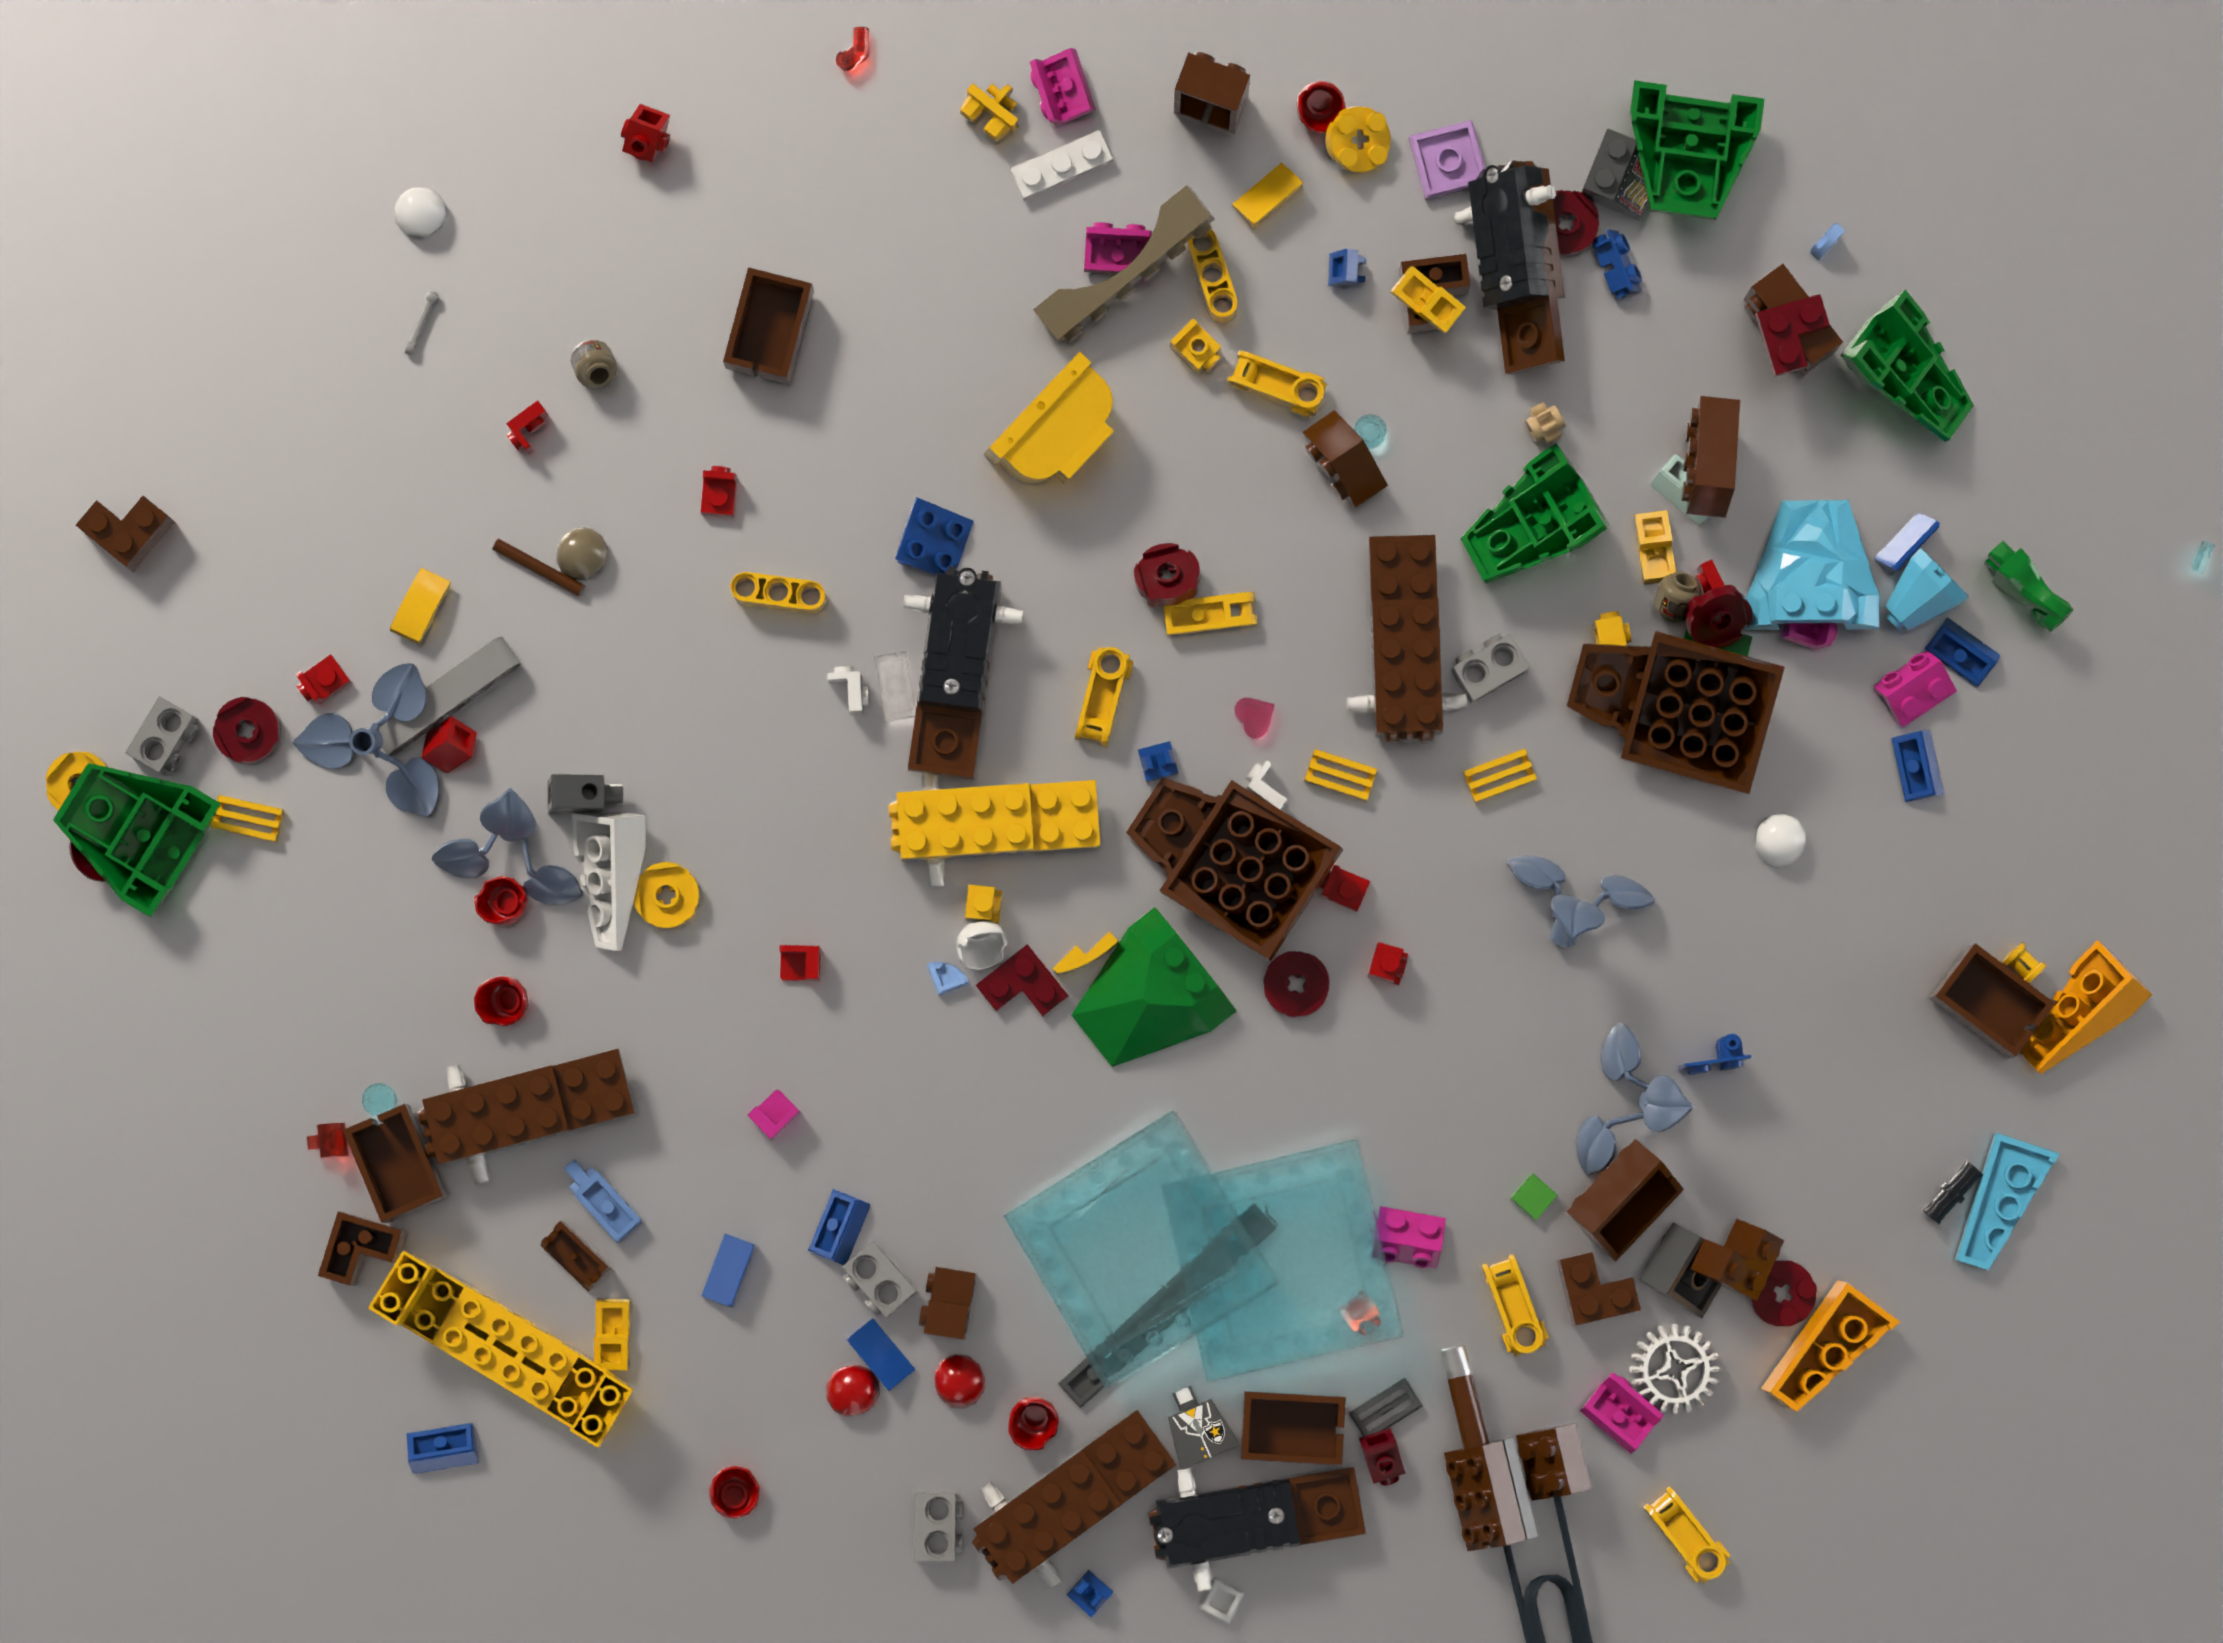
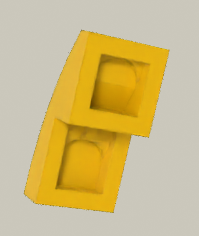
M1414 266L1407 269L1390 291L1399 301L1443 333L1449 330L1466 308L1444 288L1437 287Z
M1668 511L1635 514V529L1643 585L1660 583L1666 575L1676 573Z
M421 567L390 626V631L419 645L434 621L435 612L450 589L451 581Z
M1109 931L1087 954L1076 945L1053 968V971L1057 975H1062L1086 967L1107 954L1119 941Z
M597 1298L594 1362L607 1370H628L630 1299Z

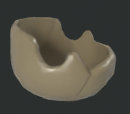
M578 527L565 534L560 540L557 547L556 562L563 574L574 580H588L603 568L608 548L599 533L591 528Z

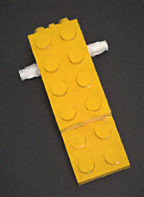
M923 773V776H921L922 791L896 792L897 801L888 804L893 832L891 850L901 854L902 862L927 861L928 878H930L931 882L930 887L944 886L945 859L983 857L988 854L997 856L1002 855V853L1011 855L1018 854V852L1035 853L1036 851L1100 847L1096 780L939 789L938 775Z

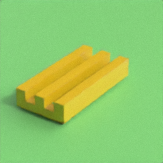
M1314 749L1304 781L1367 801L1377 769ZM1318 758L1368 774V778L1364 779L1318 764ZM1314 770L1365 786L1362 792L1313 776Z
M1526 749L1463 771L1474 803L1537 780ZM1521 758L1522 764L1473 781L1472 776ZM1526 771L1527 776L1478 794V787L1515 773Z
M218 795L217 802L221 803L211 823L212 828L277 842L284 814L283 809ZM225 804L275 815V819L272 821L224 810ZM222 816L272 827V832L270 834L221 823Z

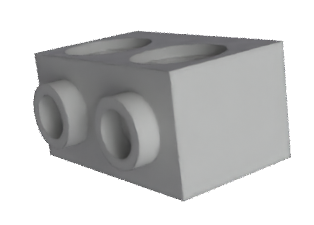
M1499 633L1483 643L1485 648L1474 654L1472 650H1469L1455 659L1457 665L1453 666L1451 672L1464 694H1466L1470 704L1477 702L1529 671L1530 666L1511 634L1502 638ZM1499 650H1505L1511 655L1512 663L1508 666H1500L1496 663L1494 654ZM1469 667L1480 668L1484 675L1483 680L1478 683L1469 681L1466 677V670Z
M159 696L125 753L166 776L168 771L173 772L182 757L179 752L185 742L189 744L194 739L199 728L196 725L199 719ZM178 715L181 719L180 727L176 731L168 732L166 728L167 720L171 716ZM155 744H162L164 748L162 757L158 760H151L149 757L150 748Z
M873 1240L843 1266L847 1273L842 1277L855 1292L859 1288L862 1289L869 1297L864 1301L865 1304L877 1317L882 1313L888 1318L917 1292ZM864 1259L872 1260L876 1266L875 1274L867 1279L862 1278L857 1271L858 1264ZM886 1284L895 1286L898 1292L897 1299L891 1304L882 1302L879 1297L881 1287Z
M915 1493L914 1561L955 1562L956 1554H962V1534H956V1520H963V1500H957V1493ZM941 1500L948 1505L949 1513L946 1518L935 1519L930 1514L932 1502ZM935 1534H941L948 1540V1548L943 1553H935L929 1546V1540Z

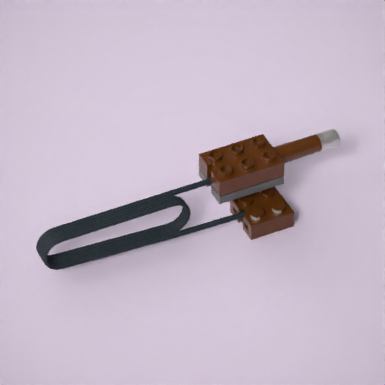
M1463 1344L1442 1349L1441 1355L1463 1448L1444 1452L1446 1471L1450 1476L1454 1493V1504L1458 1510L1462 1526V1537L1466 1543L1467 1551L1503 1546L1526 1643H1546L1537 1607L1538 1591L1546 1581L1554 1583L1562 1593L1572 1643H1593L1561 1496L1592 1489L1577 1424L1572 1423L1538 1429L1516 1435L1518 1451L1515 1438L1489 1442L1466 1346ZM1519 1456H1520L1521 1459H1522V1463H1523V1467H1524V1471H1525V1475H1526V1484H1525V1480H1524V1476H1523V1472H1522V1467H1521V1463H1520ZM1528 1489L1532 1501L1554 1498L1572 1584L1558 1574L1542 1575L1531 1580L1526 1587L1523 1597L1510 1544L1538 1537L1528 1497Z

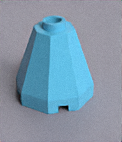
M1920 548L1911 557L1885 606L1890 611L1886 617L1898 630L1905 626L1910 631L1959 607L1969 596Z

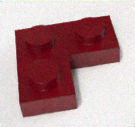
M1820 294L1762 310L1755 314L1774 377L1807 368L1808 364L1799 336L1830 326Z
M1028 944L976 984V987L996 1012L1022 991L1042 1017L1069 997Z

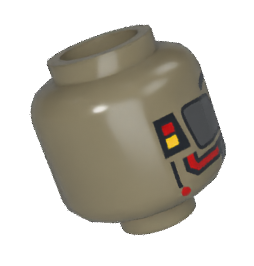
M599 340L584 341L576 346L572 352L571 366L577 380L583 386L596 389L609 384L616 376V360L606 343Z
M1676 572L1666 575L1654 596V606L1667 621H1685L1689 612L1688 604L1693 597L1702 595L1701 588L1697 580L1688 573Z

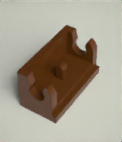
M559 1221L553 1228L554 1230L541 1241L540 1246L589 1292L612 1267L564 1221Z

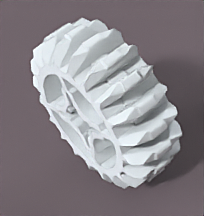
M1671 1324L1669 1335H1667L1664 1326H1659L1657 1328L1659 1338H1656L1653 1333L1648 1332L1646 1333V1338L1650 1341V1344L1647 1346L1641 1341H1638L1636 1344L1639 1349L1644 1351L1643 1355L1631 1354V1359L1640 1361L1639 1367H1629V1372L1631 1373L1640 1372V1378L1632 1380L1631 1383L1633 1386L1644 1385L1645 1388L1638 1393L1642 1397L1650 1394L1649 1402L1653 1406L1658 1400L1661 1401L1659 1406L1661 1413L1666 1412L1668 1404H1671L1673 1415L1679 1414L1680 1404H1683L1684 1410L1690 1413L1692 1412L1690 1401L1693 1400L1697 1406L1702 1407L1704 1402L1699 1395L1703 1393L1707 1397L1713 1396V1392L1706 1388L1708 1383L1718 1385L1719 1380L1710 1378V1372H1720L1721 1368L1720 1366H1710L1709 1361L1716 1360L1719 1356L1717 1353L1706 1354L1705 1351L1712 1346V1342L1706 1341L1700 1345L1698 1342L1703 1336V1333L1700 1331L1690 1338V1326H1684L1681 1335L1678 1334L1677 1324ZM1671 1341H1679L1689 1345L1698 1356L1685 1360L1681 1359L1675 1349H1673ZM1659 1346H1662L1663 1364L1660 1368L1648 1373L1649 1360ZM1671 1359L1676 1360V1364L1686 1365L1690 1363L1689 1366L1683 1367V1370L1678 1372V1379H1673L1674 1375L1672 1374L1659 1375L1671 1367ZM1701 1366L1700 1380L1696 1387L1688 1393L1687 1374ZM1668 1379L1672 1382L1674 1389L1677 1390L1679 1397L1671 1398L1661 1394L1653 1386L1652 1382Z

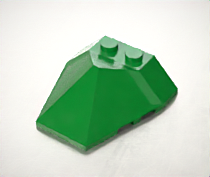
M1634 80L1630 117L1650 211L1716 220L1760 133L1764 99L1732 94L1729 103L1668 95L1666 94L1667 85Z
M1903 290L1863 324L1840 356L1846 362L1848 368L1863 383L1941 440L1947 442L1954 435L1974 405L1955 369L1949 371L1940 354L1945 351L1940 342L1935 344L1926 326L1930 322L1926 314L1910 294Z
M1557 443L1529 461L1523 468L1525 474L1513 487L1508 485L1503 490L1504 497L1493 510L1487 508L1461 537V541L1486 584L1581 548L1610 526L1586 483Z
M88 763L53 821L122 901L152 917L170 893L200 845L221 803L189 785Z
M1154 907L1128 927L1071 1015L1109 1064L1114 1067L1211 1032L1237 1010L1175 930Z

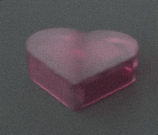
M1246 697L1236 703L1235 717L1239 722L1244 723L1243 729L1248 737L1260 739L1266 735L1275 704Z

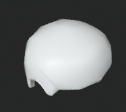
M423 187L411 188L398 198L394 209L395 222L408 236H429L442 226L446 216L445 203L441 196L432 189Z
M1784 813L1771 814L1760 823L1757 829L1756 853L1768 865L1777 868L1790 866L1803 853L1806 843L1805 830L1798 819Z
M984 920L975 921L967 924L957 937V951L960 962L966 968L974 970L987 969L997 965L1004 959V947L1007 946L1005 931L997 923Z

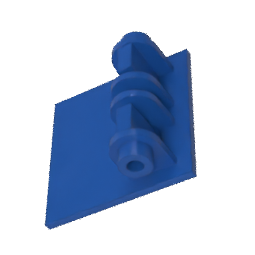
M916 497L894 559L898 560L897 563L903 566H913L932 575H935V572L946 573L949 566H954L957 570L974 521Z
M1728 1034L1720 1038L1716 1043L1717 1059L1685 1063L1678 1066V1070L1687 1069V1075H1694L1711 1071L1710 1066L1720 1065V1071L1743 1067L1744 1061L1752 1058V1056L1744 1055L1742 1041L1739 1036Z

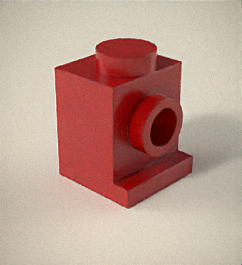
M1378 942L1367 976L1399 986L1406 967L1408 953L1403 952L1404 949Z

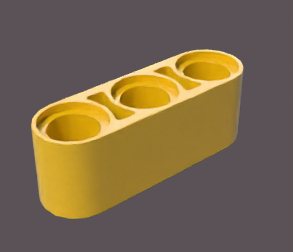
M1210 229L1201 238H1207L1212 244L1211 247L1206 251L1197 250L1193 245L1196 238L1193 237L1188 241V253L1209 316L1215 322L1227 323L1236 315L1237 297L1217 236ZM1209 268H1215L1220 271L1222 277L1216 282H1210L1205 279L1203 273ZM1219 299H1226L1231 303L1232 308L1228 312L1221 313L1215 310L1213 304Z
M741 572L734 576L730 584V590L735 600L745 606L817 614L825 608L827 603V596L823 587L818 582L811 580ZM744 581H750L755 584L754 592L747 597L740 596L737 593L738 586ZM781 585L788 589L787 596L783 600L775 601L770 598V592L775 586ZM816 590L820 593V600L817 604L806 605L803 602L802 598L806 591Z

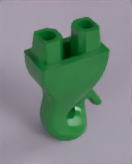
M2001 541L1988 554V559L1984 564L1995 574L1992 582L2010 598L2034 607L2030 615L2042 628L2047 629L2050 633L2053 632L2074 611L2067 601L2054 594L2048 588L2036 566L2022 548L2015 553L2004 541Z

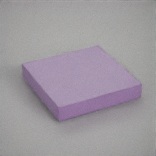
M1472 120L1411 135L1408 138L1425 201L1469 190L1468 182L1476 180L1482 169H1485Z

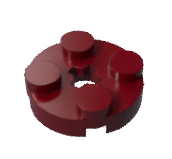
M1558 190L1553 199L1559 254L1560 257H1569L1570 255L1585 251L1593 243L1598 232L1599 215L1594 202L1582 192ZM1561 215L1565 218L1569 216L1574 218L1572 222L1574 228L1569 231L1567 228L1562 230L1559 227L1561 222L1558 218Z
M1173 543L1158 544L1147 549L1142 554L1143 558L1139 561L1138 565L1136 563L1134 568L1136 588L1150 606L1177 605L1197 595L1201 573L1199 562L1191 551L1188 550L1186 552L1183 549H1179V545ZM1165 570H1169L1171 574L1176 573L1171 579L1160 578Z
M1725 585L1691 599L1688 604L1689 612L1686 616V627L1695 642L1721 649L1732 645L1743 636L1741 634L1742 629L1746 624L1749 627L1752 621V608L1745 596L1735 586ZM1724 614L1721 616V621H1714L1718 615Z
M239 697L223 705L216 715L217 718L213 727L214 742L222 754L238 763L252 764L262 761L274 751L280 742L279 719L273 709L262 701L248 697ZM243 722H246L248 725L254 724L255 730L252 731L253 736L249 739L246 736L239 737L238 732L242 730L241 724Z
M1302 951L1285 952L1276 957L1268 966L1263 979L1264 994L1269 1004L1277 1012L1291 1018L1305 1017L1316 1012L1325 1002L1329 991V974L1324 964L1316 956ZM1294 975L1297 979L1300 977L1305 979L1306 982L1302 985L1303 992L1289 991L1288 986L1291 984L1290 976Z
M1775 1261L1758 1300L1750 1299L1754 1313L1769 1325L1793 1326L1802 1322L1812 1312L1816 1302L1817 1286L1810 1273L1798 1263L1793 1261ZM1786 1284L1790 1288L1788 1293L1791 1295L1789 1301L1783 1299L1779 1303L1775 1300L1777 1294L1774 1292L1776 1286L1782 1288Z

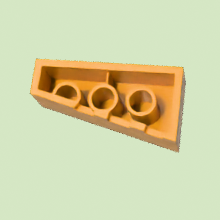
M1837 1280L1763 1384L1761 1390L1786 1408L1797 1412L1825 1388L1829 1381L1841 1371L1846 1370L1853 1363L1852 1361L1866 1349H1870L1879 1341L1878 1339L1888 1330H1892L1900 1321L1849 1283Z

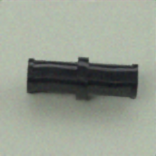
M1965 1161L1948 1183L1944 1182L1940 1186L1942 1190L1926 1209L1924 1208L1923 1212L1940 1225L1951 1209L1957 1203L1961 1204L1965 1200L1964 1194L1983 1174L1971 1163Z

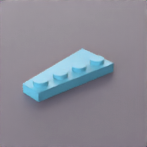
M1994 1133L1982 1171L1983 1175L1980 1177L1955 1257L1956 1261L1986 1271L1990 1269L2011 1235L2014 1226L2027 1209L2030 1200L2043 1183L2046 1174L2059 1157V1153Z

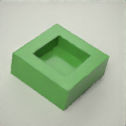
M1532 1173L1510 1199L1534 1220H1537L1558 1195Z

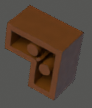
M1466 254L1403 261L1400 263V278L1409 267L1414 266L1437 287L1444 288L1452 296L1468 294L1471 285ZM1403 304L1407 334L1438 330Z
M1335 410L1302 432L1308 442V445L1305 446L1307 453L1315 463L1319 461L1320 466L1329 478L1333 476L1335 482L1331 486L1342 501L1347 498L1355 507H1358L1388 486L1364 440Z
M142 496L123 520H120L96 500L75 526L134 572L175 521L145 496Z
M338 1211L318 1276L346 1285L356 1286L365 1255L395 1263L400 1256L407 1231Z
M1736 1218L1725 1245L1722 1246L1704 1239L1690 1269L1730 1291L1757 1301L1766 1285V1280L1774 1262L1780 1254L1784 1240L1765 1229Z
M1593 1252L1557 1260L1573 1326L1641 1310L1633 1277L1600 1284Z
M936 1267L935 1273H928L925 1292L931 1293V1299L928 1306L922 1305L919 1325L925 1326L924 1333L962 1340L966 1339L976 1273Z

